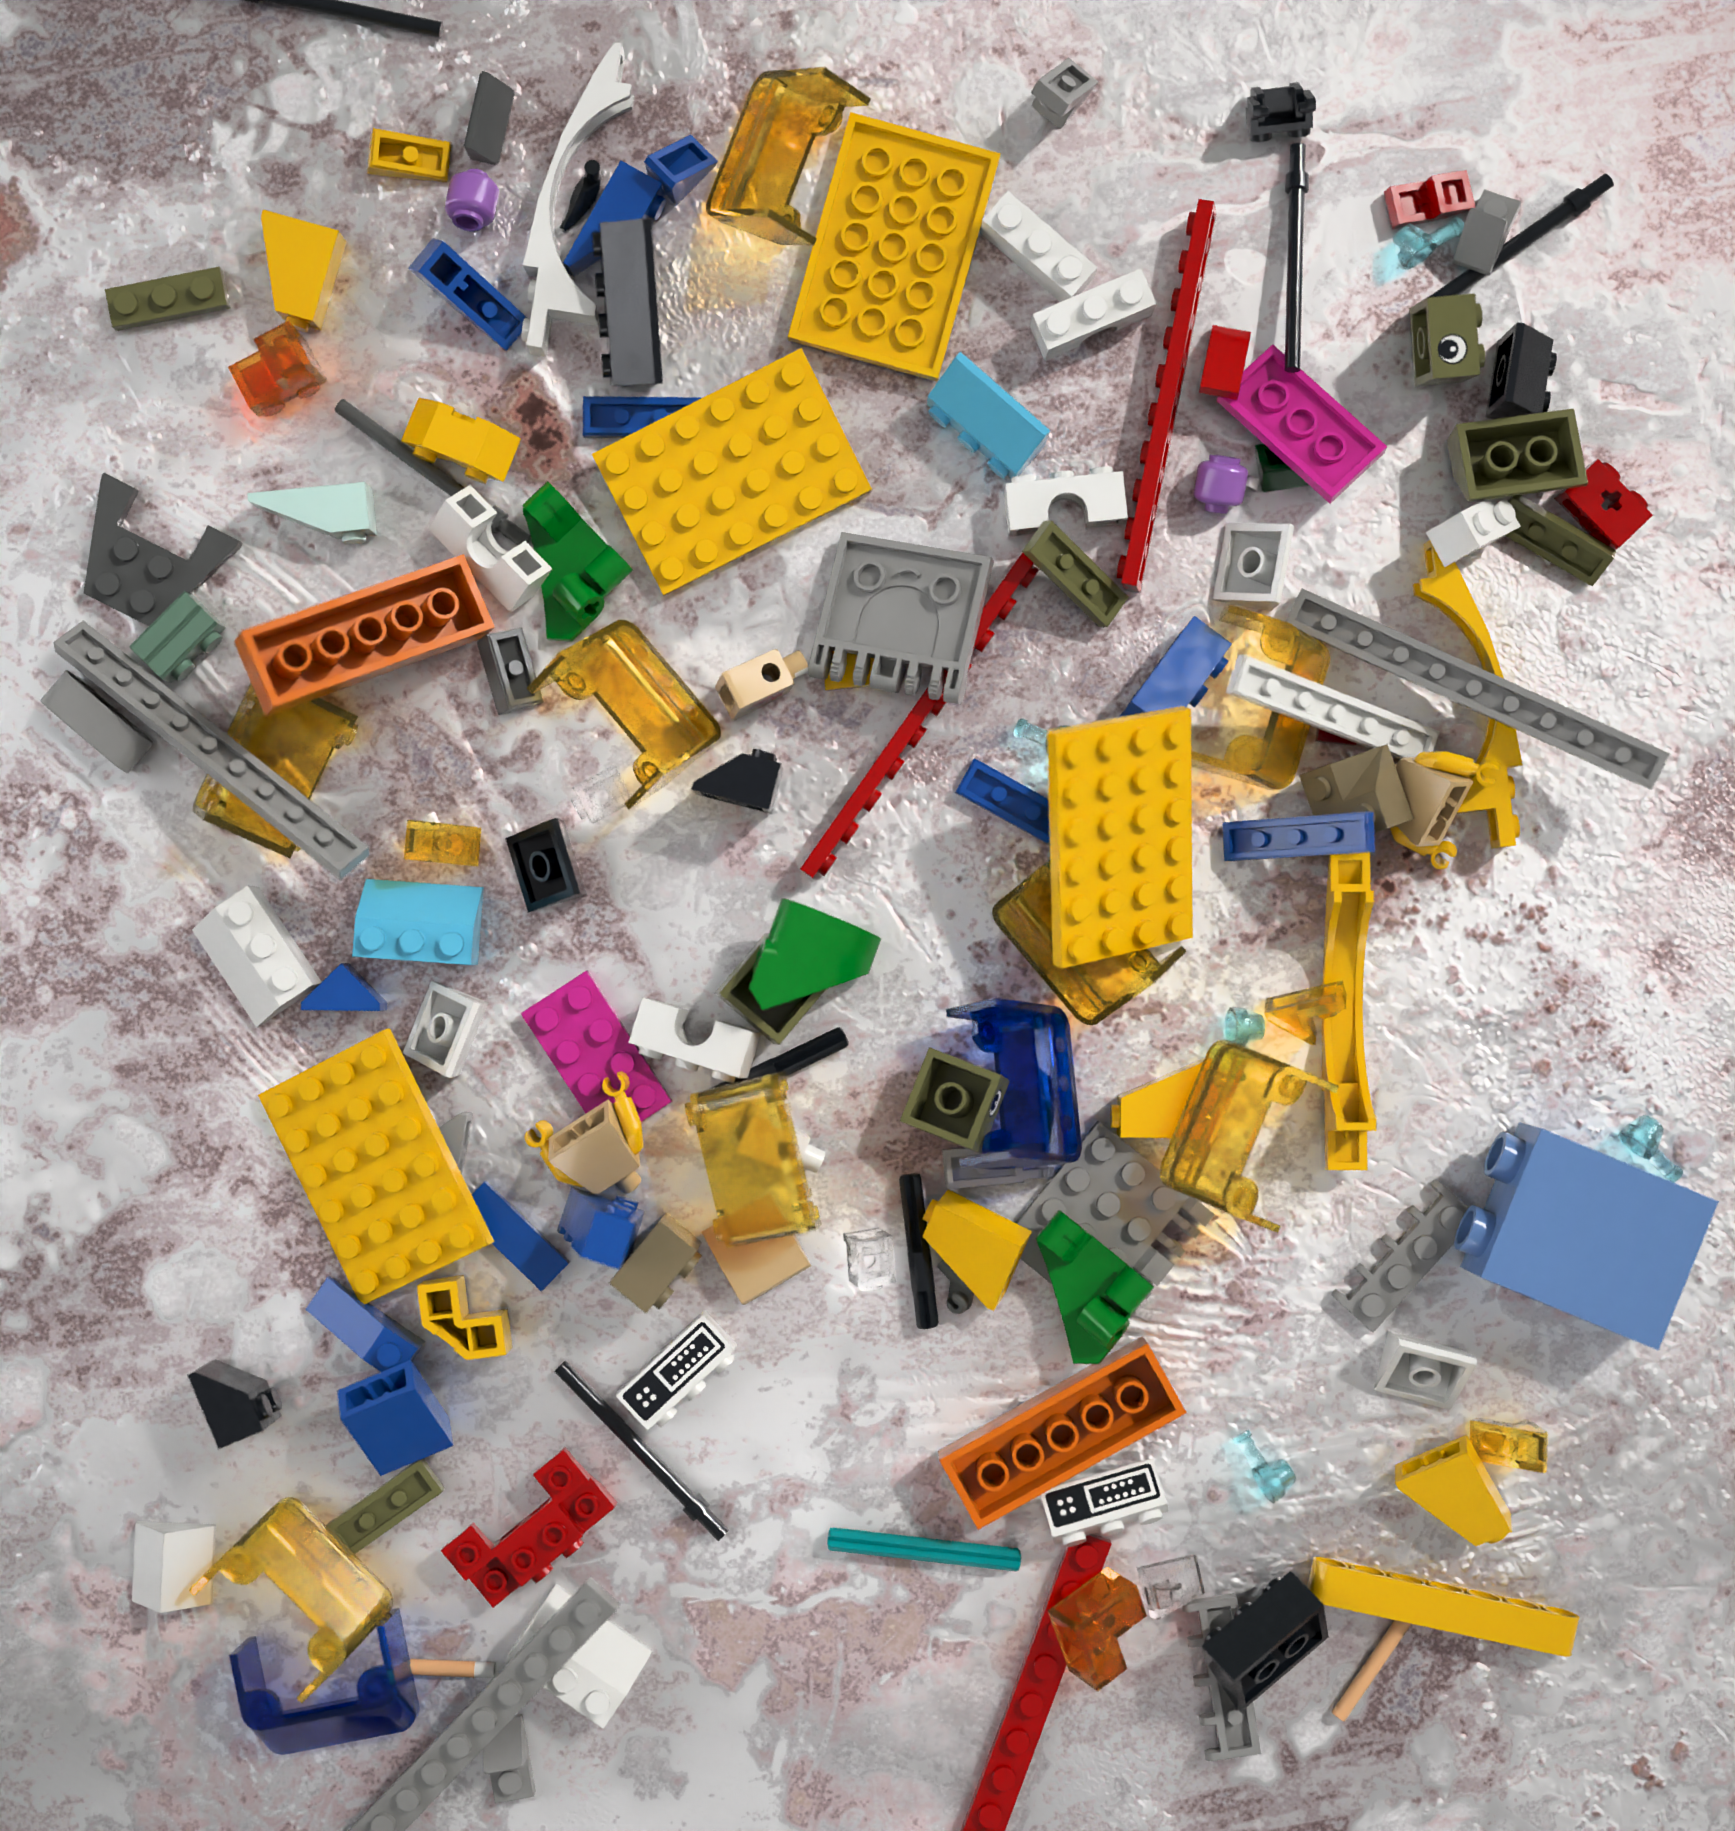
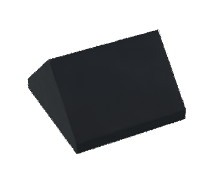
M553 818L505 838L528 913L587 895L563 820Z

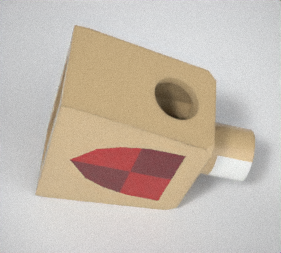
M774 649L721 673L715 689L731 720L734 721L789 693L794 686L793 679L808 672V664L800 650L782 658L780 652ZM762 674L769 675L773 682L766 681Z

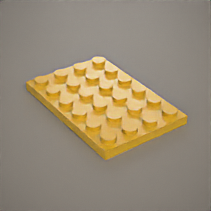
M850 112L787 336L788 341L938 382L1001 153Z
M802 348L592 454L663 596L872 491Z
M1179 706L1048 730L1053 965L1066 968L1193 938L1191 709Z
M390 1028L368 1037L258 1095L357 1299L363 1304H367L495 1242Z

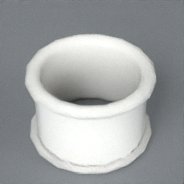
M1248 475L1246 490L1257 492L1261 480Z

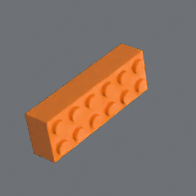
M463 554L248 628L239 633L234 644L264 714L269 716L477 641L486 634H489L495 626Z
M1142 1336L1106 1356L1100 1364H1092L938 1450L940 1463L979 1530L1187 1412L1149 1344Z

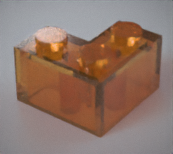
M289 321L254 338L253 340L259 351L228 366L249 409L258 417L262 415L268 417L281 412L286 407L285 403L298 396L301 399L310 397L320 390L319 385L327 382L308 342Z
M1106 1567L1048 1610L1068 1670L1098 1692L1127 1670L1117 1638L1147 1616L1137 1585L1111 1568Z

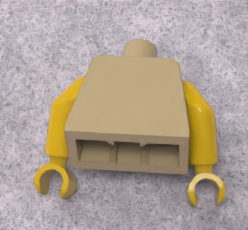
M1447 751L1420 752L1416 757H1403L1397 764L1394 763L1414 818L1390 828L1394 840L1422 856L1430 855L1431 863L1435 868L1440 870L1447 868L1449 861L1440 857L1438 853L1444 852L1450 857H1455L1457 854V848L1452 842L1442 840L1474 782L1468 777L1470 774L1475 775L1477 781L1483 786L1495 784V779L1486 778L1481 772L1485 767L1500 770V764L1493 759H1486L1480 762V764H1476L1474 759Z
M623 1071L617 1072L618 1079L621 1082L620 1090L614 1089L611 1086L609 1077H606L602 1083L604 1092L609 1096H614L615 1103L612 1104L609 1099L554 1135L551 1124L545 1120L535 1123L536 1128L541 1133V1138L536 1135L533 1129L526 1131L525 1142L531 1147H540L542 1150L540 1156L559 1182L584 1187L593 1194H600L614 1184L625 1194L634 1191L639 1186L641 1177L636 1170L640 1166L639 1152L644 1145L642 1124L632 1098L626 1096L625 1091L628 1089L630 1081L627 1074Z

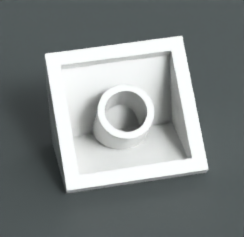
M1226 523L1213 600L1272 611L1281 602L1294 525L1281 523Z
M431 981L403 1054L446 1077L459 1076L488 1002Z
M1388 1331L1375 1380L1374 1391L1450 1410L1477 1366V1358L1462 1349Z
M137 1521L135 1525L132 1602L159 1613L211 1605L213 1598L216 1524Z

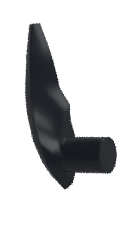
M589 160L585 163V175L577 183L571 195L569 210L560 226L564 231L572 227L589 210L598 195L602 175L600 164L595 160Z

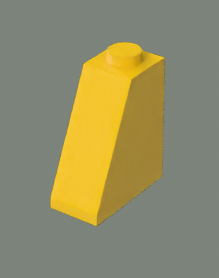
M263 210L261 221L275 311L285 320V325L291 329L301 332H308L309 327L322 330L347 241L339 230Z
M1212 1058L1200 1059L1118 1095L1117 1104H1111L1110 1127L1117 1128V1135L1119 1137L1216 1139L1217 1060Z
M948 1189L939 1201L932 1199L923 1217V1220L928 1222L923 1238L986 1308L994 1311L1006 1294L1032 1231Z
M1467 1435L1395 1464V1484L1397 1488L1475 1547L1486 1542L1490 1544L1499 1542L1508 1533L1512 1532L1511 1512Z

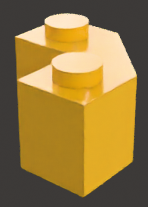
M419 397L401 439L402 442L415 448L413 455L430 463H435L437 458L452 461L466 468L465 476L483 484H486L488 479L504 482L521 438L492 422L479 417L475 420L456 412L452 406Z
M464 1275L428 1279L417 1286L422 1326L433 1335L436 1334L447 1342L464 1359L471 1360L506 1355L513 1348L508 1309L469 1314Z

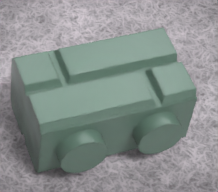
M184 591L129 647L162 680L172 683L175 679L177 681L185 679L193 671L195 664L192 662L202 652L207 654L220 644L223 639L220 633L226 627L196 597Z

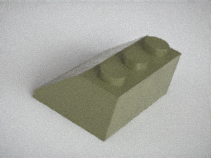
M1574 408L1456 424L1447 439L1453 478L1468 502L1583 487L1588 484Z

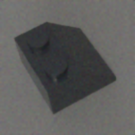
M1517 322L1497 341L1485 418L1498 419L1548 411L1551 393L1546 391L1548 376L1553 375L1557 361V354L1552 352L1554 339L1525 323Z
M753 749L751 755L741 753L695 780L691 790L696 795L772 814L783 767L781 763L776 762L775 754Z
M216 1359L188 1375L218 1449L265 1430L281 1417L279 1411L282 1409L280 1396L276 1389L270 1388L267 1380Z

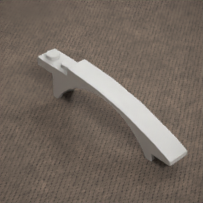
M614 42L594 71L562 132L538 197L523 262L527 275L537 277L536 280H530L528 288V303L533 304L531 317L525 318L522 326V341L526 342L531 355L547 357L553 319L598 326V314L600 312L597 311V305L579 289L561 262L555 238L554 213L562 177L579 147L603 124L633 109L635 97L631 94L632 86L631 84L621 83L625 63L622 43Z

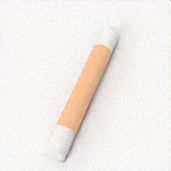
M378 1657L376 1661V1674L494 1678L496 1662Z

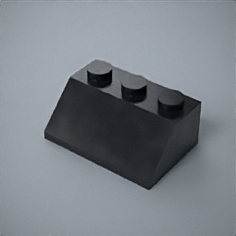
M1290 1571L1283 1578L1277 1577L1270 1581L1258 1599L1253 1603L1247 1602L1243 1604L1234 1614L1233 1620L1223 1628H1215L1206 1636L1204 1644L1201 1646L1205 1663L1240 1712L1329 1637L1324 1604Z

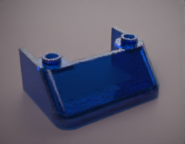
M996 997L946 1009L947 1017L972 1021L971 1035L974 1043L981 1051L994 1054L996 1073L1010 1080L999 1108L1001 1129L992 1130L986 1134L982 1145L983 1155L960 1159V1167L1001 1170L1060 1165L1077 1161L1081 1155L1082 1142L1070 1024L1065 1012L1057 1006Z
M400 1608L392 1609L376 1626L384 1664L370 1667L364 1671L357 1682L358 1696L283 1711L278 1695L266 1689L256 1636L247 1638L229 1655L240 1712L245 1724L269 1750L280 1755L399 1733L410 1728L419 1715L420 1707L410 1667V1657Z

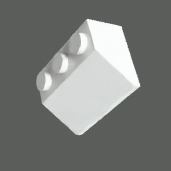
M246 886L214 907L192 929L256 1027L261 1026L312 992L322 982L259 887Z
M555 1584L512 1647L505 1662L508 1663L565 1604L572 1594ZM607 1620L543 1688L604 1729L628 1694L653 1650L610 1620Z

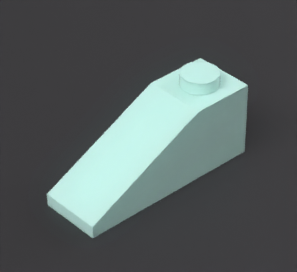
M366 482L247 493L248 501L255 507L334 538L342 539V542L345 544L366 542V536L377 535L373 489Z

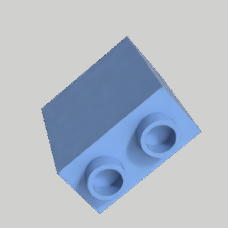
M1519 1122L1514 1135L1501 1132L1492 1143L1484 1165V1174L1495 1179L1484 1209L1471 1205L1464 1213L1456 1231L1455 1249L1465 1253L1460 1267L1483 1279L1659 1350L1719 1201L1539 1127Z

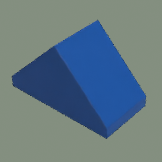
M690 134L648 155L644 163L648 176L662 183L665 195L677 206L716 166L718 160Z
M341 963L301 1002V1010L385 1011L387 1010V1002L349 963Z

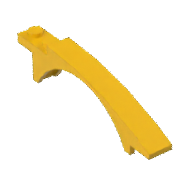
M1428 540L1423 544L1427 578L1420 579L1419 583L1412 584L1414 596L1431 604L1454 622L1473 647L1482 669L1504 679L1488 629L1458 566L1454 562L1444 567L1431 541ZM1488 717L1484 742L1475 763L1480 764L1483 760L1493 759L1500 764L1501 768L1500 770H1495L1491 767H1485L1481 770L1484 777L1496 780L1495 784L1491 786H1483L1477 781L1475 775L1470 774L1468 778L1474 782L1457 814L1486 810L1491 849L1516 846L1515 838L1520 836L1519 819L1516 814H1512L1511 799L1515 798V783L1511 775L1508 776L1507 769L1522 766V759L1516 730Z
M1370 852L1329 855L1322 991V1091H1324L1325 1170H1368L1367 1131H1377L1376 1116L1368 1087L1363 1038L1364 960L1368 926L1374 904V890H1371Z

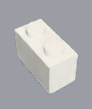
M1505 497L1486 499L1467 508L1427 531L1426 534L1444 567L1488 546L1521 526L1516 519L1513 506Z

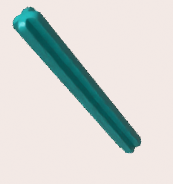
M834 1527L830 1528L828 1532L827 1548L830 1551L1015 1572L1019 1571L1021 1565V1551L1018 1548Z

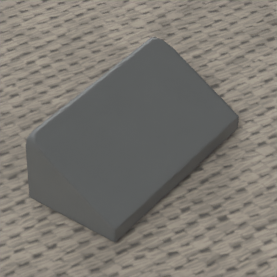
M484 71L479 75L464 147L471 160L497 165L500 161L515 94L511 87Z
M522 627L486 634L477 641L498 715L544 702Z

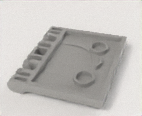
M841 532L809 661V677L826 680L830 672L831 681H842L847 665V653L858 655L853 671L854 685H865L870 670L871 657L874 658L870 675V688L899 693L905 674V664H909L904 689L906 695L914 696L920 687L922 667L932 668L933 671L928 686L929 699H940L944 687V702L961 704L967 686L968 669L994 565L992 557ZM945 671H948L945 683Z
M1098 1120L1057 1170L1055 1176L1049 1180L1016 1221V1224L1032 1231L1021 1260L1052 1284L1043 1256L1037 1245L1036 1237L1055 1213L1060 1210L1131 1268L1134 1267L1153 1284L1158 1286L1173 1268L1174 1264L1153 1248L1151 1244L1157 1239L1180 1258L1185 1250L1176 1240L1166 1236L1162 1232L1163 1229L1173 1220L1184 1233L1196 1239L1200 1231L1177 1213L1179 1209L1183 1208L1205 1227L1215 1214Z

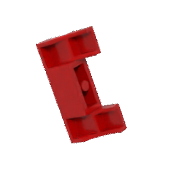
M566 1447L533 1474L550 1495V1498L502 1536L495 1545L473 1522L441 1549V1552L465 1581L470 1579L493 1608L530 1579L535 1584L542 1580L552 1571L553 1566L550 1563L562 1554L565 1558H568L584 1544L581 1539L584 1533L617 1505V1501L604 1485L588 1473Z

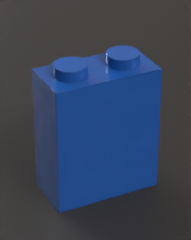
M411 1360L337 1390L340 1420L380 1476L454 1446L449 1416Z

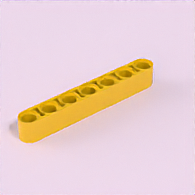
M1313 1557L1307 1588L1327 1606L1564 1657L1572 1655L1579 1622V1615L1565 1609L1325 1557Z

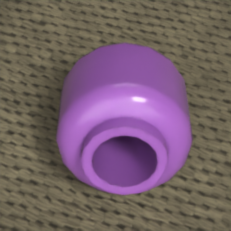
M468 169L467 171L457 173L450 179L445 211L448 217L452 219L453 224L458 228L466 231H479L494 221L499 188L482 170Z
M1210 454L1209 460H1205L1198 465L1193 493L1195 499L1205 503V511L1228 514L1229 507H1236L1243 503L1248 470L1240 465L1241 459Z

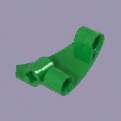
M547 481L522 505L523 515L528 525L534 550L552 568L541 585L545 610L546 638L549 641L572 642L598 617L604 608V598L633 569L610 545H607L569 502Z
M781 898L768 937L763 939L753 965V971L755 972L749 989L761 1009L764 1010L867 975L872 967L881 938L834 916L795 901Z
M1058 1210L1036 1237L1037 1245L1043 1256L1057 1298L1073 1364H1100L1126 1332L1130 1324L1128 1319L1153 1290L1154 1286L1080 1225Z

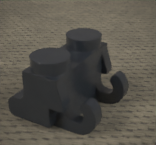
M1299 82L1290 83L1286 87L1269 89L1251 87L1246 107V128L1249 131V140L1253 142L1268 141L1272 139V133L1287 131V135L1290 137L1310 135L1311 128H1313V111H1316L1314 95L1310 90H1303Z

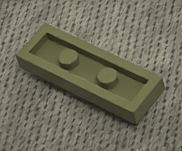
M220 267L105 289L111 325L116 331L231 308L224 272Z
M1516 495L1511 496L1508 500L1515 510L1516 519L1521 527L1505 536L1593 587L1615 558V549L1526 497Z
M1052 520L1043 521L1022 551L1098 627H1108L1129 598Z
M423 1458L412 1463L326 1524L323 1529L345 1560H347L444 1491L445 1487Z

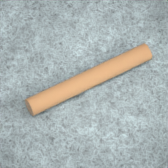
M1393 1621L1331 1711L1336 1717L1345 1722L1411 1626L1410 1623Z

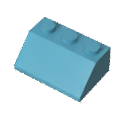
M961 352L951 362L927 398V405L930 407L929 415L943 427H946L948 424L960 433L957 437L958 440L971 452L975 453L979 450L989 459L987 462L989 468L1003 479L1006 476L1010 478L1019 476L1046 445L1050 430Z
M366 879L355 916L352 957L478 965L484 887Z

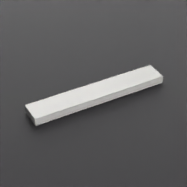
M1247 655L1237 656L1226 690L1227 694L1370 749L1388 744L1391 756L1399 760L1403 757H1416L1420 752H1433L1440 733L1438 730Z

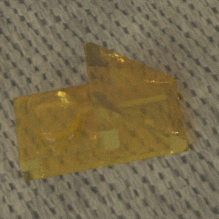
M407 820L404 859L417 862L478 866L481 827Z
M1343 980L1266 998L1264 1010L1266 1020L1313 1046L1316 1045L1317 1030L1313 1017L1318 1016L1321 1019L1330 1018L1339 1014L1341 1010L1346 1009L1347 993Z
M1483 1418L1470 1420L1469 1440L1482 1462L1539 1473L1547 1472L1548 1432L1528 1419L1515 1424Z

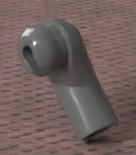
M942 1260L937 1265V1268L950 1280L949 1294L946 1302L947 1308L954 1314H962L971 1307L974 1293L948 1264Z

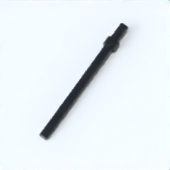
M242 0L252 3L259 2V0ZM262 0L441 38L443 32V22L341 0Z
M1293 143L1290 145V171L1285 175V192L1289 194L1284 370L1290 373L1299 372L1301 364L1305 193L1309 191V174L1305 172L1306 145L1303 143Z
M1605 173L1585 188H1576L1563 198L1562 204L1503 245L1492 271L1570 216L1577 217L1591 207L1590 202L1614 186L1612 178ZM1468 269L1428 298L1459 295L1486 275Z
M565 1360L554 1372L684 1506L682 1510L692 1521L697 1519L717 1541L724 1537L729 1529L709 1510L710 1504L700 1493L695 1495Z

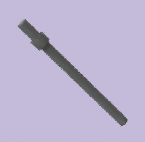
M345 399L340 400L334 410L336 413L449 496H453L465 488L434 464L413 455L414 450ZM496 505L492 506L497 512L491 524L493 533L499 531L516 545L524 541L527 543L530 541L531 536L511 522L506 512Z

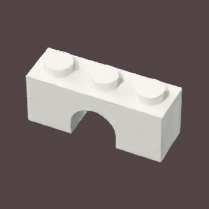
M1139 268L1033 313L1030 328L1044 361L1081 346V343L1086 338L1110 327H1115L1117 331L1152 316L1157 303L1142 268Z
M1110 466L1092 468L1089 470V475L1074 476V472L1070 470L1051 473L1050 479L1035 480V475H1019L1011 478L1012 483H1005L1003 490L1008 537L1035 534L1043 521H1049V507L1059 500H1070L1080 506L1084 514L1085 529L1124 525L1128 518L1123 471L1113 472Z
M469 485L444 501L428 529L455 557L464 554L472 574L509 612H512L535 596L552 568L526 541L510 551L500 547L495 541L491 530V524L497 512Z
M642 997L628 1042L640 1046L639 1054L661 1060L663 1054L676 1058V1066L697 1072L700 1065L713 1070L711 1077L734 1083L736 1077L748 1078L761 1033L728 1022L715 1021L709 1039L703 1044L695 1045L689 1041L685 1033V1021L689 1010L655 999Z

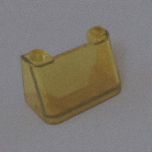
M250 683L226 734L310 800L334 748L340 749L344 744L349 746L354 740L358 731V725L355 724L358 716L321 698H316L265 716L252 683ZM206 774L192 809L202 820L288 858H291L294 851L298 852L301 849L210 775Z
M785 1071L695 1092L690 1095L691 1102L685 1103L688 1123L690 1126L696 1125L718 1218L713 1219L714 1233L717 1242L724 1241L727 1248L817 1230L822 1225L818 1206H814L813 1201L808 1200L813 1194L811 1187L809 1188L804 1170L790 1112L792 1110L791 1103H785L784 1101L788 1099L786 1091L789 1090Z

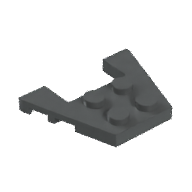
M103 473L100 481L83 593L150 626L184 591L191 594L209 576L212 577L217 572L216 569L231 554L234 555L243 543L208 525L191 559L186 560L122 527L139 490Z

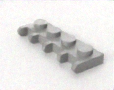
M1437 1179L1431 1183V1186L1441 1195L1424 1213L1413 1205L1407 1210L1417 1221L1397 1243L1387 1234L1384 1235L1381 1241L1391 1250L1370 1272L1361 1263L1355 1267V1270L1365 1278L1348 1297L1337 1289L1331 1294L1373 1333L1454 1244L1456 1231L1464 1213L1469 1208Z
M1235 1593L1186 1600L1181 1603L1183 1612L1198 1611L1201 1634L1187 1637L1188 1647H1201L1206 1636L1217 1627L1223 1628L1234 1619V1614L1239 1609ZM1206 1664L1207 1673L1193 1676L1194 1686L1210 1687L1213 1712L1199 1715V1721L1202 1726H1216L1219 1747L1206 1749L1204 1751L1205 1760L1217 1761L1261 1754L1253 1702L1240 1712Z

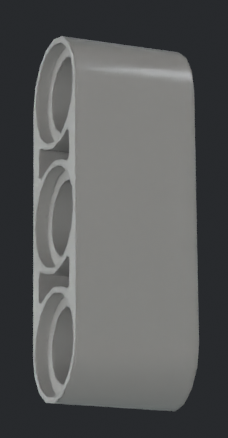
M67 670L40 700L51 712L105 758L126 773L130 772L154 744L145 733L86 683Z

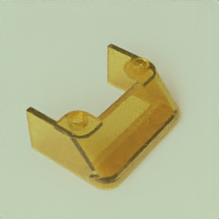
M826 67L772 70L760 74L750 88L706 202L707 214L721 223L778 245L814 246L817 238L800 228V212L789 205L815 137L826 136L836 131L842 122V113L845 107L868 106L871 98Z
M1229 605L1221 612L1219 621L1261 633L1260 647L1267 658L1286 664L1285 671L1323 685L1330 664V653L1321 641L1288 622L1240 607ZM1272 711L1264 739L1250 735H1242L1233 739L1226 748L1223 760L1191 751V766L1267 790H1281L1289 786L1295 778L1310 725Z
M617 620L560 651L527 687L529 692L534 694L551 683L556 682L563 693L573 699L585 700L594 695L638 747L642 754L634 761L633 772L642 786L624 803L629 810L666 786L710 749L721 736V729L716 719L635 624L627 620Z
M1050 858L999 900L992 910L997 926L1074 1017L1086 1025L1098 1024L1153 985L1187 952L1183 946H1180L1159 962L1148 949H1143L1066 968L1053 965Z
M1222 1039L1216 1041L1211 1045L1205 1056L1161 1162L1159 1175L1162 1183L1207 1205L1278 1233L1280 1225L1253 1213L1259 1197L1258 1187L1253 1180L1242 1176L1249 1155L1272 1101L1285 1106L1295 1103L1301 1097L1307 1083L1334 1093L1337 1092L1339 1086L1230 1040Z
M293 1497L282 1498L272 1506L189 1589L195 1596L220 1570L228 1579L240 1585L252 1583L264 1572L320 1628L309 1640L307 1646L308 1656L319 1671L296 1697L301 1704L355 1651L384 1620L393 1607V1596L389 1588L302 1501Z

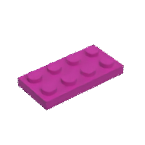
M1272 344L1243 371L1238 400L1218 396L1217 402L1331 504L1385 453L1387 446L1303 370L1300 369L1299 372L1294 373L1286 372L1284 370L1285 354Z
M588 971L583 972L521 1013L585 1113H588L608 1099L612 1104L616 1102L614 1096H609L604 1092L602 1083L606 1077H609L611 1086L614 1089L620 1090L621 1082L617 1076L619 1071H623L629 1077L630 1083L625 1093L627 1097L632 1098L641 1122L673 1101L645 1057L638 1053L639 1048L637 1045L628 1043L630 1034Z

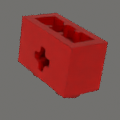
M1597 459L1585 468L1588 480L1587 486L1563 489L1554 499L1589 535L1616 550L1645 524L1653 514L1647 509L1648 504L1639 493L1633 490L1629 491L1620 481V474L1612 465L1606 462L1602 463ZM1604 498L1609 499L1611 502L1607 510H1604L1601 506L1605 501Z

